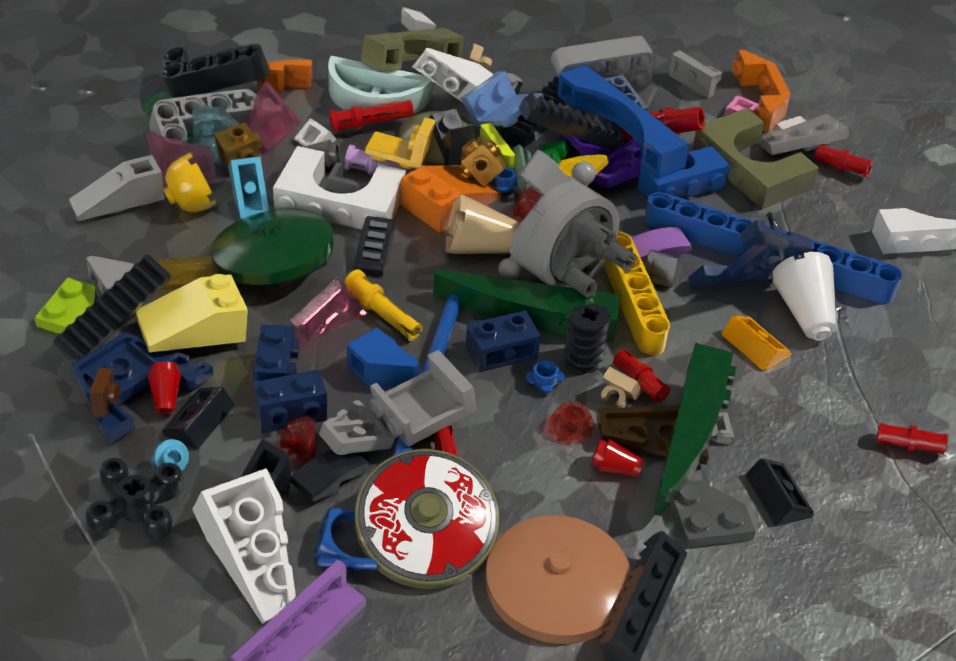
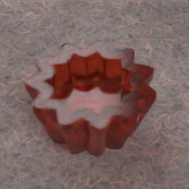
M569 401L568 403H562L547 420V423L550 425L548 432L555 434L557 441L565 440L568 445H572L575 441L583 444L584 438L592 437L591 430L594 428L592 415L588 412V407L582 406L580 402L574 403Z

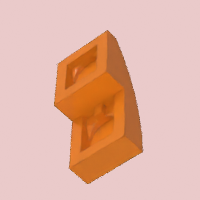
M312 60L269 62L270 73L265 78L257 80V91L284 93L285 86L312 88Z

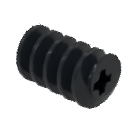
M591 304L580 305L570 311L564 357L568 363L574 365L582 372L593 373L602 366L611 317L609 309L601 305Z

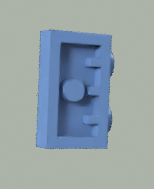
M498 71L462 96L461 100L474 127L491 123L494 127L502 125L503 128H506L518 121L517 117L522 115L519 106L523 98L529 94L516 95L506 72ZM534 93L536 98L543 96L542 93Z

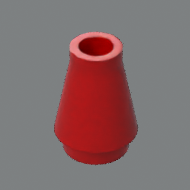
M154 363L151 365V371L147 375L155 403V412L161 414L173 413L176 411V399L181 372L178 371L176 363Z
M599 439L591 465L598 467V471L638 477L644 458L633 454L610 439L608 441Z

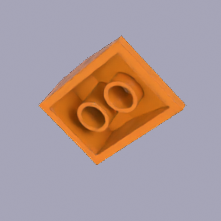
M460 165L421 166L401 177L400 205L438 233L450 228L448 223L451 211L459 195H465L486 206L502 196V192L496 191V188L489 183L483 187L474 176L469 178Z

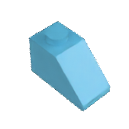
M260 156L231 160L228 164L232 193L240 219L269 211Z

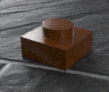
M102 367L98 369L89 392L94 416L107 417L111 405L116 404L118 401L120 387L119 384L115 383L113 369Z

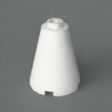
M806 252L804 253L805 258L795 260L794 256L778 264L772 274L773 282L808 338L821 341L829 338L836 330L833 264L826 254Z

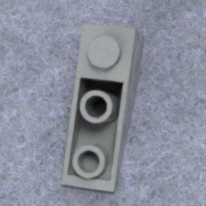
M152 155L124 161L69 199L70 206L77 220L82 221L164 200L162 172Z

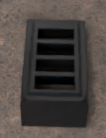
M366 216L353 271L359 269L367 274L383 276L394 239V220ZM364 258L374 259V260H379V262L369 261V260H363V259H364Z

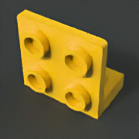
M425 117L421 126H415L410 141L374 132L366 146L365 153L371 155L377 161L385 162L390 160L399 163V166L406 169L419 168L428 152L436 120Z

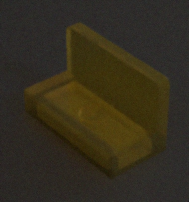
M211 256L154 259L171 275V280L160 290L178 289L200 277L213 276Z

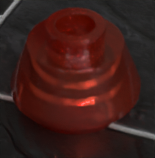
M306 415L289 421L288 428H281L280 449H287V454L303 462L312 460L315 453V420Z

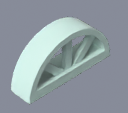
M331 56L329 59V94L332 100L343 110H349L352 106L363 109L411 100L415 114L424 109L432 100L433 81L424 75L402 70L379 71L363 62ZM390 111V112L379 113V114H375V116H376V115H382V114L393 113V112H396V111Z

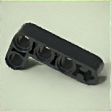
M249 44L191 59L184 47H175L164 54L161 68V76L172 98L199 95L265 78L270 73L269 64L259 44Z

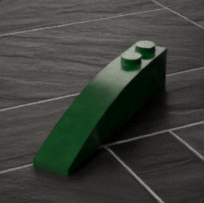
M435 269L433 296L446 301L449 295H457L462 301L460 308L490 319L526 310L537 330L545 333L566 336L570 311L574 307L591 304L604 306L609 309L611 314L606 341H614L620 294L595 291L592 296L585 297L570 287Z
M699 343L694 345L654 509L655 515L661 516L688 482L708 447L720 410H727L732 391L727 390L726 386H732L737 367L731 366L734 352Z

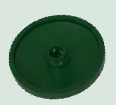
M299 209L270 210L245 217L228 226L214 240L211 253L214 266L219 274L232 275L234 282L249 285L275 284L298 278L319 267L332 253L334 237L329 222L316 213Z

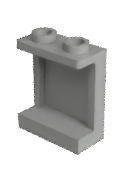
M439 350L427 355L428 371L386 392L377 383L370 385L372 399L369 400L373 413L378 418L382 416L390 433L395 438L399 436L407 447L477 411L474 387Z

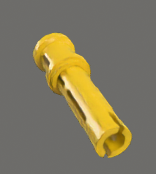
M359 269L354 270L345 278L342 284L343 292L347 295H353L358 299L362 308L375 311L404 335L407 340L414 341L419 337L420 334L415 329L422 332L423 326L384 295L380 285L372 284L367 280L364 272Z

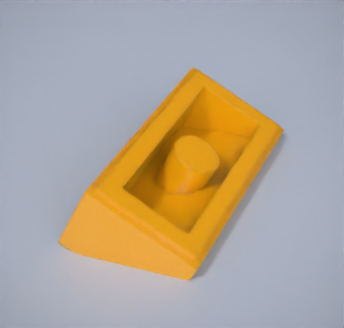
M732 316L722 331V336L762 370L772 368L788 359L792 354L789 349L752 318L747 316Z

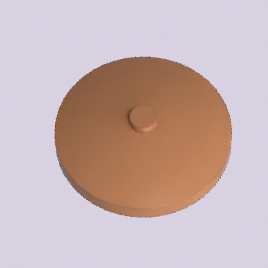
M546 515L521 521L500 535L488 555L485 585L489 600L495 611L512 628L539 641L555 644H572L587 641L603 634V629L610 624L608 618L616 612L613 610V607L621 601L618 598L619 595L626 590L623 587L624 584L631 580L629 577L631 569L620 546L600 528L573 517Z

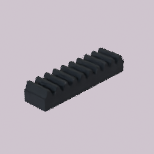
M554 76L553 81H549L547 87L543 86L542 91L537 93H542L546 102L551 99L555 105L562 103L566 109L569 105L558 97L559 77ZM520 115L517 117L518 121L512 126L506 128L502 126L500 136L507 144L514 147L520 144L524 149L546 127L526 121L524 116Z
M532 92L523 98L519 106L525 120L614 152L625 144V135L616 123L611 125L606 119L602 122L598 116L592 118L589 113L583 115L579 109L574 112L570 106L565 109L562 103L555 105L551 99L546 102L543 96L536 98Z
M145 254L140 262L135 263L129 272L126 271L120 280H117L110 289L104 292L102 297H98L92 306H88L82 315L77 316L75 321L66 327L65 331L59 333L53 341L54 345L73 363L95 351L171 280V275L149 254Z
M663 530L652 535L644 542L643 545L646 548L639 553L641 558L634 563L636 569L629 574L631 580L624 584L623 587L626 590L618 597L621 601L613 607V610L616 612L608 618L610 624L602 631L605 635L597 641V644L616 661L641 660L688 554Z

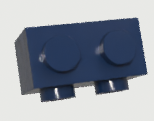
M525 310L467 324L465 347L480 373L537 359L541 335Z
M261 324L253 369L254 382L297 374V364L293 362L294 359H299L300 340L294 339V326Z
M319 370L253 382L254 409L261 433L327 421V392Z

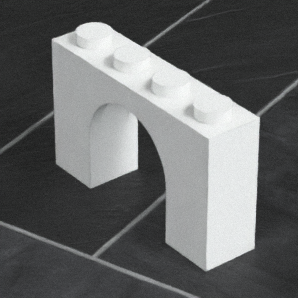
M297 146L273 187L274 210L299 209L310 211L322 216L330 223L362 230L366 216L393 220L400 205L401 177L406 175L407 170L379 164L369 184L363 189L346 194L333 193L318 186L325 174L324 152Z

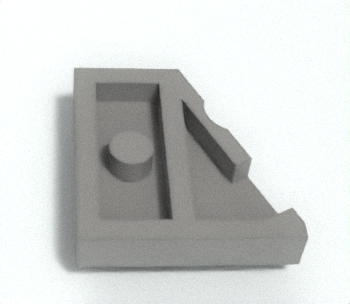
M360 400L352 402L348 411L342 409L336 414V417L325 421L319 432L322 439L337 455L391 449L395 439Z

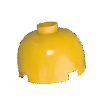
M189 152L179 157L168 167L165 175L168 187L164 188L163 191L171 205L177 202L183 211L200 213L218 204L216 199L211 202L209 201L207 195H210L212 191L197 163L190 165L188 160L192 159L193 156Z

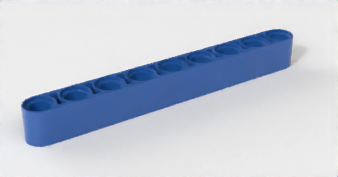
M662 192L652 193L648 197L644 224L651 230L679 227L689 242L735 257H740L753 246L743 245L740 233L754 222L752 220ZM780 229L781 233H787V231ZM812 240L815 249L812 252H821L828 255L833 264L834 289L882 304L890 303L895 299L902 279V272L899 268L892 264Z

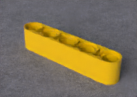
M618 232V244L637 255L635 261L631 260L635 264L628 271L622 270L621 267L610 260H606L603 266L615 294H620L619 304L637 347L646 355L657 356L665 350L670 323L632 238L626 233Z

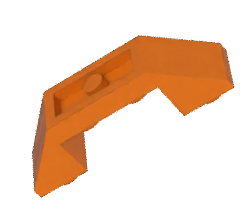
M738 50L737 58L732 63L733 75L737 77L740 86L759 85L760 89L763 90L765 95L760 96L758 107H755L754 114L764 121L762 132L769 133L786 116L791 93L775 63L748 51Z

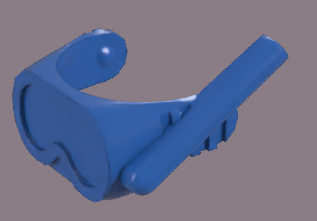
M330 507L327 510L321 523L319 539L313 557L317 559L318 567L329 568L335 561L340 560L346 565L347 571L352 570V572H355L359 569L378 570L377 560L355 558L346 555L333 542L331 528L340 525L342 519L354 522V509Z

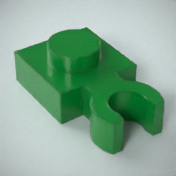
M562 139L540 145L538 150L548 155L557 164H560L561 160H564V157H566L569 147L567 140Z

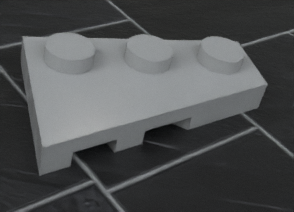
M824 114L786 129L773 131L769 135L761 137L762 148L771 155L847 139L849 138V129L830 115Z

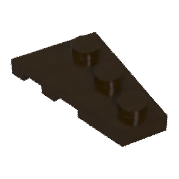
M679 405L598 409L596 418L601 440L608 441L610 439L623 448L667 457ZM707 448L699 464L707 465L709 459Z

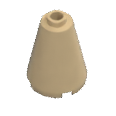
M459 195L451 211L448 223L451 236H446L445 251L450 254H510L509 248L512 247L513 233L520 225V222L465 195Z

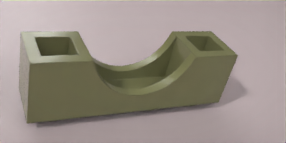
M446 28L365 35L363 37L361 62L379 71L397 70L402 68V61L418 60L426 48L462 58L464 37Z

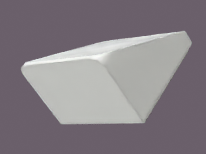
M408 8L401 9V23L409 31L436 28V25L423 13Z
M310 118L293 140L304 147L326 140L334 142L336 138L329 130Z

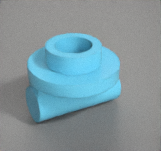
M169 439L161 442L156 447L154 455L149 458V462L154 470L164 463H175L183 470L188 464L189 453L182 442Z

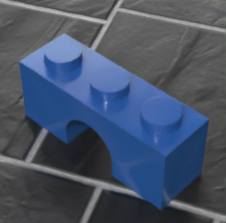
M712 146L688 152L685 169H679L660 178L644 165H640L637 188L647 200L655 192H662L685 199L725 187L730 165Z

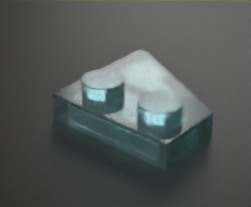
M203 106L199 109H192L194 147L215 146V133L239 125V123L222 107Z

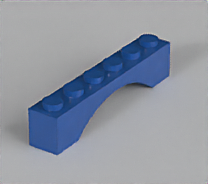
M587 65L559 73L558 97L575 110L579 109L580 111L599 115L625 129L639 146L641 164L660 178L686 167L689 143Z

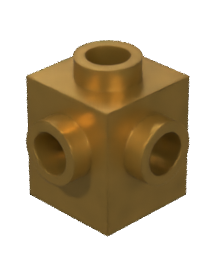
M246 122L214 134L217 154L227 169L231 160L260 156L259 148L262 147L260 137L256 131H251Z
M482 135L478 140L473 138L463 146V152L461 153L462 164L460 166L469 178L474 176L483 187L505 170V161L500 156L502 152L493 140L488 142Z

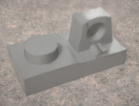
M680 50L673 53L669 76L707 99L712 97L716 84L721 80L722 72L712 66L706 67L700 64L699 61Z

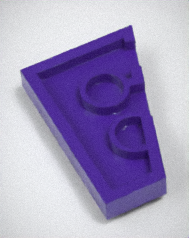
M631 140L607 156L608 164L595 175L591 183L603 188H610L639 176L640 165L643 164H641V153L635 140Z

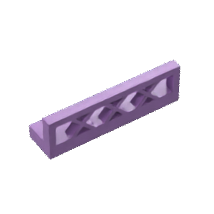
M340 560L335 561L230 656V661H308L366 606V597L346 583V565Z

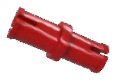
M823 144L818 146L815 153V161L835 166L838 171L843 172L847 170L862 175L865 178L869 176L873 166L872 160L851 155V152L848 150L839 151Z
M627 349L625 351L621 350L615 355L613 365L628 377L636 380L640 388L653 401L658 403V401L662 402L670 393V387L653 374V369L648 364L639 362Z
M880 422L876 443L906 447V451L911 452L919 449L944 455L947 449L948 434L918 430V426L913 425L906 428Z

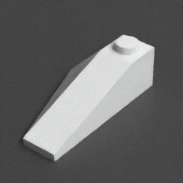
M267 469L201 491L192 509L208 543L261 623L265 624L296 598L292 566L289 565L286 547L288 543L287 532L284 531L282 519V499Z

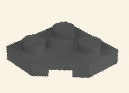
M702 481L687 482L670 504L686 548L749 541L754 538L756 531L745 504Z

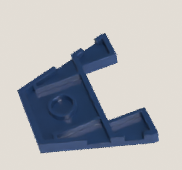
M755 220L740 233L743 245H753L728 266L702 265L688 279L691 288L763 279L773 280L772 274L778 264L794 256L795 260L804 258V253L812 252L815 249L811 238L791 231L784 234L781 233L778 226L772 225L770 228H767L764 221Z
M124 332L72 364V371L92 410L89 392L99 367L113 369L115 383L119 384L120 387L118 401L116 404L111 405L107 417L95 416L107 442L112 444L135 428L134 418L118 405L150 385L147 374L151 371L152 364L157 362L176 363L178 371L181 372L180 383L190 391L214 376L213 366L206 362H202L201 365L189 361V356L179 352L174 355L165 351L149 352L144 339Z

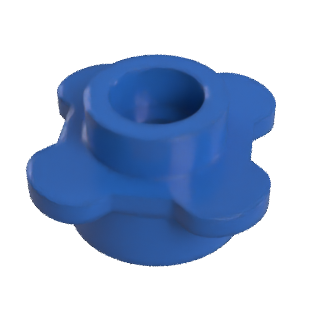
M505 168V170L489 182V184L496 187V191L502 193L511 192L513 188H520L516 180V172L510 168Z
M542 360L534 365L533 372L526 374V381L531 384L534 383L542 392L549 393L553 391V387L557 383L564 381V374L559 371L558 366L554 362Z

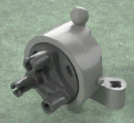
M537 149L518 175L542 196L514 231L512 247L509 248L511 256L500 262L498 274L501 278L516 280L522 272L521 267H523L548 285L574 288L585 297H590L598 287L597 282L591 277L599 271L606 260H610L621 267L622 270L628 271L634 266L635 263L631 260L635 261L637 255L618 244L619 215L615 205L585 186L590 184L595 178L594 167L584 161L577 163L573 167L572 177H570L559 168V165L552 158Z

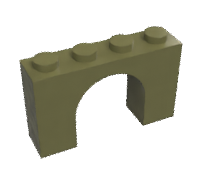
M748 108L705 123L703 130L696 131L692 148L698 150L712 146L730 165L727 179L762 210L813 189L819 167L801 152L775 162L755 161L743 156L739 152L759 144L763 131L764 121Z

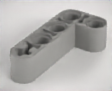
M642 36L562 47L555 50L550 57V62L558 77L559 73L587 65L601 77L623 74L635 91L644 90L650 85L656 60L654 53Z
M238 89L157 101L152 110L149 128L159 154L168 160L178 159L182 155L187 133L234 127L244 122L249 124L257 108L258 97L251 90Z

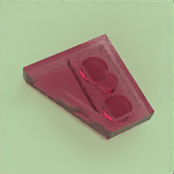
M267 81L258 89L247 123L252 132L256 131L262 143L259 151L264 154L301 123Z
M336 277L290 321L311 342L362 317L367 312L347 286Z

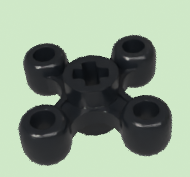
M119 458L105 460L101 464L99 471L101 483L107 490L116 491L117 494L109 502L97 501L86 510V522L89 530L97 535H105L114 529L119 519L125 518L131 522L142 521L143 530L150 539L161 540L166 538L172 531V517L165 507L156 506L154 502L161 495L173 496L181 491L184 485L181 468L175 463H164L156 469L153 477L147 479L138 474L129 475L126 463Z

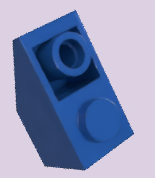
M378 327L347 344V368L368 386L377 383L381 387L394 388L419 375V363L416 358L406 353L391 336H387Z

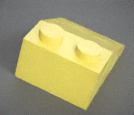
M215 274L211 277H200L141 307L135 313L149 352L246 342L248 309L232 275Z

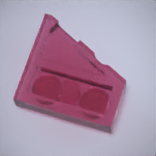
M146 132L150 155L154 157L162 172L163 188L168 187L165 179L168 167L172 162L189 152L193 156L192 159L188 160L190 165L197 163L205 180L216 177L210 148L197 144H188L183 140L166 138L156 135L154 132Z

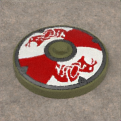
M418 449L394 455L382 462L370 473L358 494L354 523L358 543L366 558L377 560L380 573L404 586L418 589H438L452 586L465 580L483 565L497 537L499 510L489 483L474 466L460 457L447 452Z

